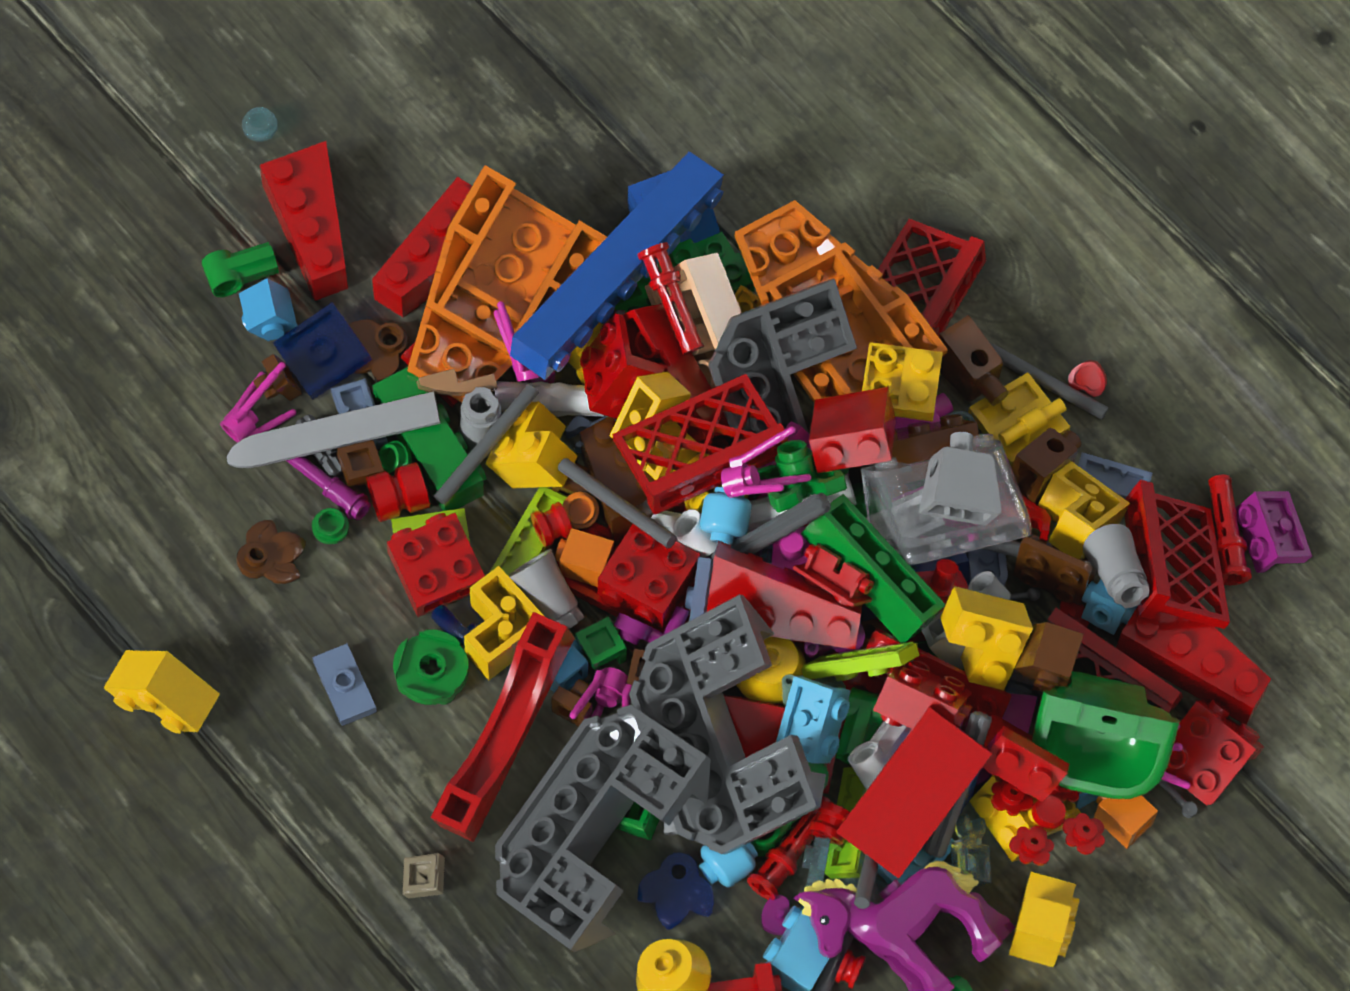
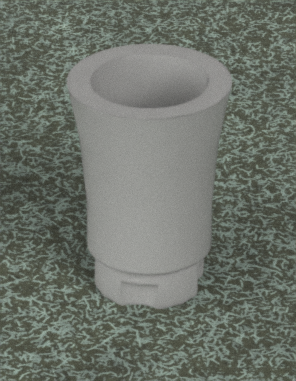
M476 387L471 393L465 394L461 404V420L457 431L460 432L467 444V455L501 416V405L498 398L492 394L491 389L485 387Z
M1121 524L1105 525L1093 531L1083 544L1084 556L1095 568L1108 594L1114 599L1116 604H1120L1124 608H1132L1139 605L1144 598L1148 597L1150 590L1146 574L1135 550L1132 532L1128 527Z
M552 549L535 556L508 575L545 617L563 624L569 629L584 618L583 612L577 606L579 602L561 573Z

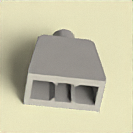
M968 432L952 433L950 436V447H943L931 457L928 463L919 514L986 526L1001 514L994 458L990 454L973 451L972 434Z

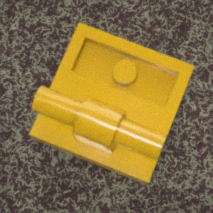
M869 342L862 391L888 387L895 417L933 422L943 352Z
M1028 372L1004 386L1009 393L997 405L992 406L986 398H983L968 409L970 418L977 422V427L992 442V446L1009 468L1012 467L1016 455L1048 428L1055 429L1061 435L1065 431L1070 430V425L1061 415L1066 411L1064 402L1060 398L1051 402Z

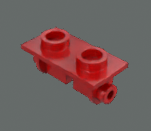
M810 544L804 554L808 558L807 562L793 567V570L804 576L803 579L807 584L825 589L834 595L833 599L837 603L845 607L852 608L872 601V598L867 595L874 585V582L870 580V575L849 562H844L841 571H837L841 557L821 544L817 546Z

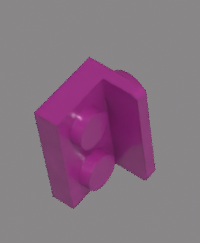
M1255 491L1236 507L1237 519L1257 573H1264L1275 564L1305 563L1312 557L1289 491Z

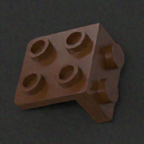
M1032 534L1031 538L1024 537L1020 543L1013 576L1019 578L1027 586L1039 587L1053 593L1057 599L1063 602H1073L1081 606V600L1087 587L1097 575L1095 568L1087 558L1079 560L1065 554L1049 543L1048 540H1039L1040 537Z

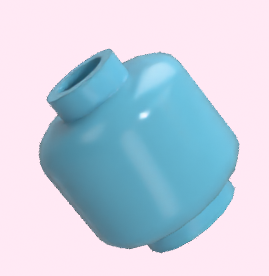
M715 487V492L708 493L703 500L700 527L703 531L711 534L710 541L718 543L719 540L727 544H733V538H740L748 532L752 503L744 495L729 498L724 492L723 487Z
M751 842L726 855L717 853L703 845L701 847V857L704 862L699 865V868L711 884L719 881L725 887H732L754 871L756 866L754 858L758 856V853Z

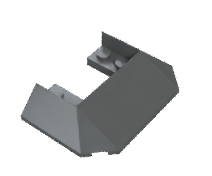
M832 278L731 317L708 364L715 387L747 374L777 424L781 423L786 428L792 421L802 426L808 432L790 374L857 349L835 279ZM742 388L729 394L726 402L746 407L749 397ZM724 411L728 426L738 429L742 415ZM748 417L744 428L745 431L756 434L768 429L764 421ZM851 481V485L858 483L855 481ZM751 494L753 500H755L760 494Z
M738 595L648 643L642 659H645V663L639 680H634L629 693L633 707L711 759L707 805L691 794L673 822L678 835L701 843L723 855L820 808L826 774L811 772L798 736L789 735L745 757L722 692L773 666L763 640L774 635V632L744 595Z
M632 705L619 708L616 714L600 718L597 715L584 719L495 845V859L500 862V880H496L497 895L574 953L617 934L602 923V921L624 890L592 868L590 864L634 802L669 826L691 794L707 805L711 759Z

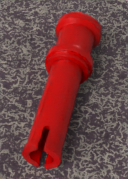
M663 242L639 252L637 257L639 260H643L651 279L649 282L650 289H653L654 292L658 291L669 322L681 347L682 355H686L703 348L704 344L701 342L690 310L678 283L681 281L680 272L674 270L667 252L669 245L667 242ZM656 259H658L662 272H660ZM668 287H669V289H670V291H671V294H672L671 296H670V294H669V292H668V289H667ZM674 303H676V306L686 328V332L684 331L681 321L678 317V314L674 307Z
M1225 474L1216 475L1208 480V485L1210 486L1218 536L1217 547L1223 583L1229 586L1239 585L1248 582L1252 578L1251 569L1247 567L1245 552L1248 548L1247 542L1240 536L1232 478Z
M822 796V801L833 803L828 798ZM817 809L802 816L781 845L770 849L766 853L767 860L757 873H752L747 878L749 886L761 897L767 900H775L778 896L777 890L788 876H793L797 872L798 859L816 838V836L808 831L810 823L817 819L819 814Z

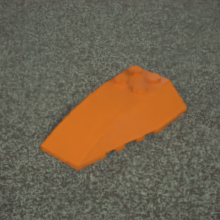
M484 165L448 227L407 371L420 378L455 369L458 383L494 373L497 381L512 366L511 358L494 316V311L499 310L497 303L499 301L504 302L514 332L516 333L607 236L580 220L577 224H574L514 189L515 182ZM451 396L457 401L463 402L464 396Z
M794 200L735 231L734 236L762 305L832 278L836 281L857 349L793 373L814 404L815 399L862 391L869 342L943 352V357L948 349L908 295L898 286L892 287L882 278L883 274L873 265L870 267L855 255L853 248L846 242L840 243L830 234L831 230Z

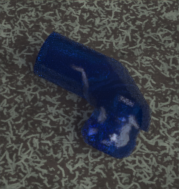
M445 605L437 606L431 614V618L441 630L453 635L464 647V636L478 626L477 623H471L466 628Z

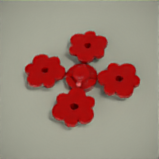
M1003 779L1001 782L993 783L991 791L994 795L991 803L996 810H1006L1009 815L1017 816L1020 811H1029L1032 808V817L1039 825L1033 826L1030 829L1024 826L1019 827L1016 836L1010 840L1009 847L1011 851L1019 855L1022 863L1030 864L1033 862L1039 866L1048 863L1050 859L1049 853L1053 850L1054 843L1052 840L1047 839V832L1044 828L1055 829L1062 825L1063 831L1067 834L1065 838L1066 844L1071 847L1076 846L1077 850L1084 855L1093 853L1095 847H1102L1105 843V838L1102 835L1104 824L1101 820L1097 818L1089 819V816L1085 813H1079L1076 818H1067L1065 820L1066 808L1063 802L1066 800L1071 803L1076 802L1079 799V793L1082 792L1069 790L1057 785L1043 802L1037 800L1034 803L1030 795L1021 792L1017 787Z

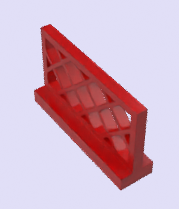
M908 219L878 270L883 274L882 278L894 288L898 284L916 280L920 291L907 295L912 302L923 299L926 307L921 314L939 337L940 333L946 329L986 262L985 243L983 240L971 236L969 241ZM914 232L926 237L928 244L909 249L907 241ZM947 247L960 250L955 258L942 262L937 250ZM932 252L936 264L917 269L913 258ZM908 259L912 271L893 276L890 270L892 265ZM940 272L942 277L940 284L924 289L921 277Z
M744 374L612 435L614 443L647 496L648 506L653 514L656 515L722 485L721 473L723 469L730 467V458L743 455L779 432L784 431L785 428L781 423L777 424L747 374ZM742 388L749 397L746 407L726 402L729 394ZM702 406L717 409L712 422L694 418L695 410ZM723 411L742 415L738 429L718 424ZM748 417L764 421L768 429L757 434L744 430ZM673 421L683 424L679 437L660 433L662 425ZM689 426L709 431L704 444L685 439ZM715 432L734 437L732 445L724 449L710 446ZM636 436L650 439L645 453L630 449L625 441ZM788 437L749 460L746 464L759 468L774 461L777 455V447L787 442ZM656 441L675 446L671 459L652 455ZM681 448L701 452L698 461L691 464L677 461ZM648 463L667 468L663 477L649 482L644 472Z
M1140 479L1125 498L1130 505L1124 514L1126 527L1132 532L1135 550L1146 574L1150 590L1148 597L1144 598L1138 605L1139 616L1153 619L1158 612L1225 629L1230 623L1211 509L1156 494L1152 482ZM1157 507L1163 509L1171 519L1166 521L1158 513ZM1186 515L1200 519L1202 529L1199 530ZM1177 523L1190 537L1185 540L1172 525ZM1163 532L1176 547L1171 549L1162 540L1161 533ZM1195 541L1206 552L1205 558L1190 545L1192 542ZM1181 551L1194 566L1189 568L1177 553ZM1166 561H1168L1181 575L1175 578V576L1166 568ZM1200 570L1210 580L1211 586L1208 587L1195 572ZM1186 579L1199 594L1194 597L1181 582ZM1172 589L1185 604L1170 601V590ZM1204 598L1215 609L1216 613L1208 611L1199 601Z
M1057 607L1047 619L1048 623L1084 634L1078 650L1081 654H1077L1076 660L1088 658L1094 662L1098 677L1112 680L1119 679L1125 683L1145 687L1147 701H1151L1168 713L1175 709L1182 699L1180 691ZM1100 667L1111 675L1101 676ZM1008 680L1007 685L1018 693L1037 697L1036 705L1040 707L1041 698L1032 692V689L1028 690L1015 680Z

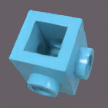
M1101 579L1098 584L1091 581L1081 600L1086 603L1081 618L1092 623L1097 628L1114 635L1122 623L1127 624L1138 605L1132 608H1124V606L1116 604L1114 599L1108 594Z

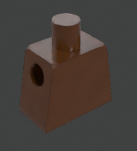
M967 315L940 333L939 338L948 349L947 353L942 357L940 373L967 401H973L980 395H983L992 406L1000 403L1009 393L999 381L1003 361L972 318Z
M1048 428L1016 455L1007 477L1009 487L1038 505L1053 474L1069 462H1074L1078 449L1082 445L1079 436L1070 430L1065 431L1061 435L1055 429Z

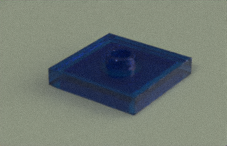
M333 302L273 342L312 400L373 360Z

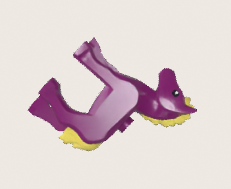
M943 861L929 863L901 884L897 879L893 880L879 892L883 900L878 904L870 901L869 907L865 909H860L854 904L856 887L853 884L845 885L839 879H834V881L826 879L825 882L817 880L812 883V886L804 887V892L794 897L795 900L804 906L802 914L809 916L817 936L818 949L824 957L834 958L842 951L843 939L847 930L857 941L866 945L878 957L885 960L891 969L905 982L909 991H951L955 987L915 943L934 920L938 912L952 914L964 924L972 941V954L978 962L989 957L1016 928L1009 921L1011 919L989 906L979 893L971 892L979 883V881L973 879V874H962L961 868Z

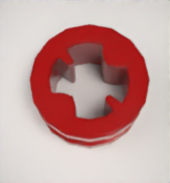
M848 949L837 972L835 982L846 981L848 987L853 989L866 957L863 955L855 957L852 953L853 951Z

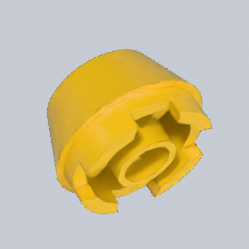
M769 637L763 641L773 666L740 682L736 686L747 699L771 704H783L782 678L788 674L803 676L802 667L806 664V659L800 648L793 641Z
M662 939L649 945L641 954L636 976L638 991H708L711 980L710 962L705 952L696 944L686 940Z

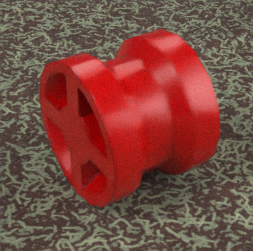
M560 502L552 504L550 509L545 512L538 510L531 513L534 529L544 547L552 545L556 538H568L572 525Z
M821 801V807L817 809L819 813L817 819L810 823L808 831L826 842L843 845L845 839L836 833V830L850 811L836 804Z

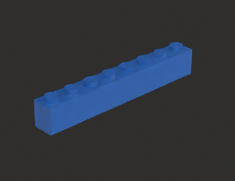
M689 151L513 335L510 356L544 380L554 370L557 372L561 371L569 361L570 353L577 346L582 348L589 341L593 329L598 323L605 324L612 316L615 305L621 299L626 301L630 298L637 287V282L643 276L649 277L643 260H639L637 254L663 242L668 243L669 249L667 252L668 255L671 254L679 244L680 236L686 230L689 232L694 230L701 220L702 213L707 208L713 209L722 198L723 191L721 190L724 174Z

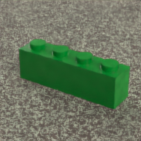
M408 367L372 385L376 405L430 392L418 389L416 383L418 377L407 371ZM441 403L437 404L441 424L395 434L399 441L408 445L411 451L412 463L417 462L424 482L433 497L467 457L466 452L468 451L467 444L460 432L453 433L448 425L450 418ZM478 465L446 505H443L435 498L442 511L459 509L484 496L483 481L486 480V475L481 465Z
M842 494L830 503V510L811 521L801 535L810 544L816 546L821 544L840 556L841 561L837 571H841L844 562H849L870 575V580L874 582V585L867 595L872 598V601L865 605L900 643H907L930 624L945 607V603L852 502Z

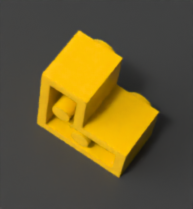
M668 371L637 377L609 436L613 439V433L689 400L691 393ZM669 421L662 425L660 433L679 437L682 427L677 422ZM688 433L686 434L685 439L695 441ZM636 436L625 442L630 449L645 453L650 439ZM656 441L652 455L671 459L675 446ZM681 448L677 461L688 463L698 452ZM648 463L645 469L655 480L663 477L667 470L666 467Z
M537 401L529 404L494 446L485 464L512 488L564 487L568 477L558 470V465L564 458H568L575 463L578 455L560 440L566 426L543 404Z
M1071 461L1053 474L1037 506L1045 509L1050 515L1051 520L1057 523L1048 542L1058 548L1059 551L1082 560L1085 558L1083 544L1086 538L1100 527L1120 524L1130 503Z
M500 566L470 587L471 607L484 622L464 636L465 654L488 680H491L512 664L516 646L533 612L544 616Z
M954 586L940 616L947 640L950 643L965 646L961 654V660L969 682L1004 690L1033 630L1025 605Z
M126 650L104 686V689L115 697L113 701L120 708L133 712L134 709L154 712L162 719V726L177 734H180L182 731L198 732L220 693L168 651Z
M1034 872L1030 873L1009 951L1010 956L1053 968L1058 955L1066 956L1068 945H1070L1076 923L1074 920L1080 899L1073 897L1076 884Z

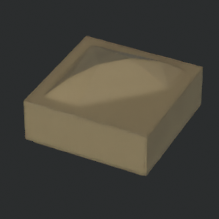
M436 853L404 858L402 895L410 899L443 894L445 857Z

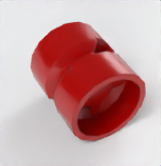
M417 462L396 468L394 476L384 471L366 477L370 498L379 522L400 517L402 509L414 513L430 508L427 489Z

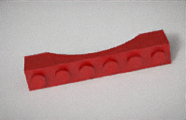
M533 612L516 646L512 664L494 710L469 756L448 782L431 816L441 828L474 842L575 639L567 626Z

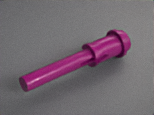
M304 456L286 460V462L322 488V494L344 510L345 516L348 519L354 518L358 521L368 513L371 504L367 501L368 497L364 493L358 494L338 477L331 478Z

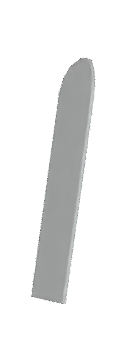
M425 393L254 434L242 439L231 448L227 455V462L230 466L236 468L265 466L441 424L435 393Z

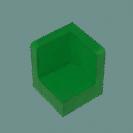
M609 617L575 633V640L578 642L593 670L615 658L619 664L627 661L626 646Z

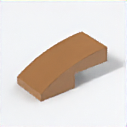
M455 369L423 376L416 381L417 387L420 390L449 396H465V394L475 390L476 387H485L491 389V392H495L498 388L494 373L458 383Z

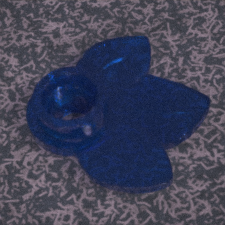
M674 853L663 861L659 870L652 871L644 876L638 888V901L655 903L660 922L666 929L671 930L683 921L689 910L701 916L710 917L714 907V894L711 885L699 876V869L695 860L687 854ZM676 865H683L686 868L684 878L675 879L672 876V869Z

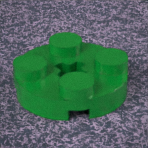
M432 629L419 632L418 636L412 637L409 641L408 638L404 640L396 650L393 659V671L398 690L412 701L420 704L446 705L451 703L455 696L464 688L469 675L468 657L460 646V642L447 632ZM430 660H436L437 667L441 670L434 672L433 675L425 673L424 669L420 668L421 665H428Z

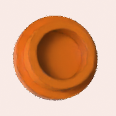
M572 493L563 503L573 528L586 529L592 526L598 519V502L589 493Z

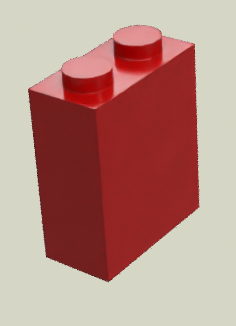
M888 387L815 399L809 442L817 473L892 461L896 417Z

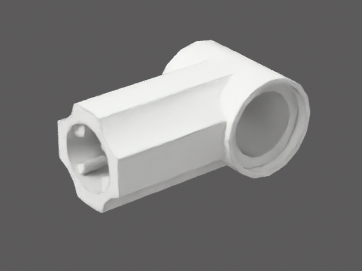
M687 510L682 514L663 511L662 513L652 515L651 518L677 536V542L700 553L701 557H708L716 550L718 543L710 541L711 534L701 529V514L697 510Z
M884 721L870 741L860 744L850 753L848 762L866 790L906 738L911 728L904 725L901 727L893 726Z

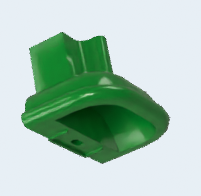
M1072 671L1066 687L1055 686L1051 691L1044 690L1032 734V742L1069 763L1068 774L1058 784L1059 786L1110 799L1130 800L1147 794L1160 783L1169 765L1180 721L1172 718L1165 710L1149 705L1147 703L1145 687Z

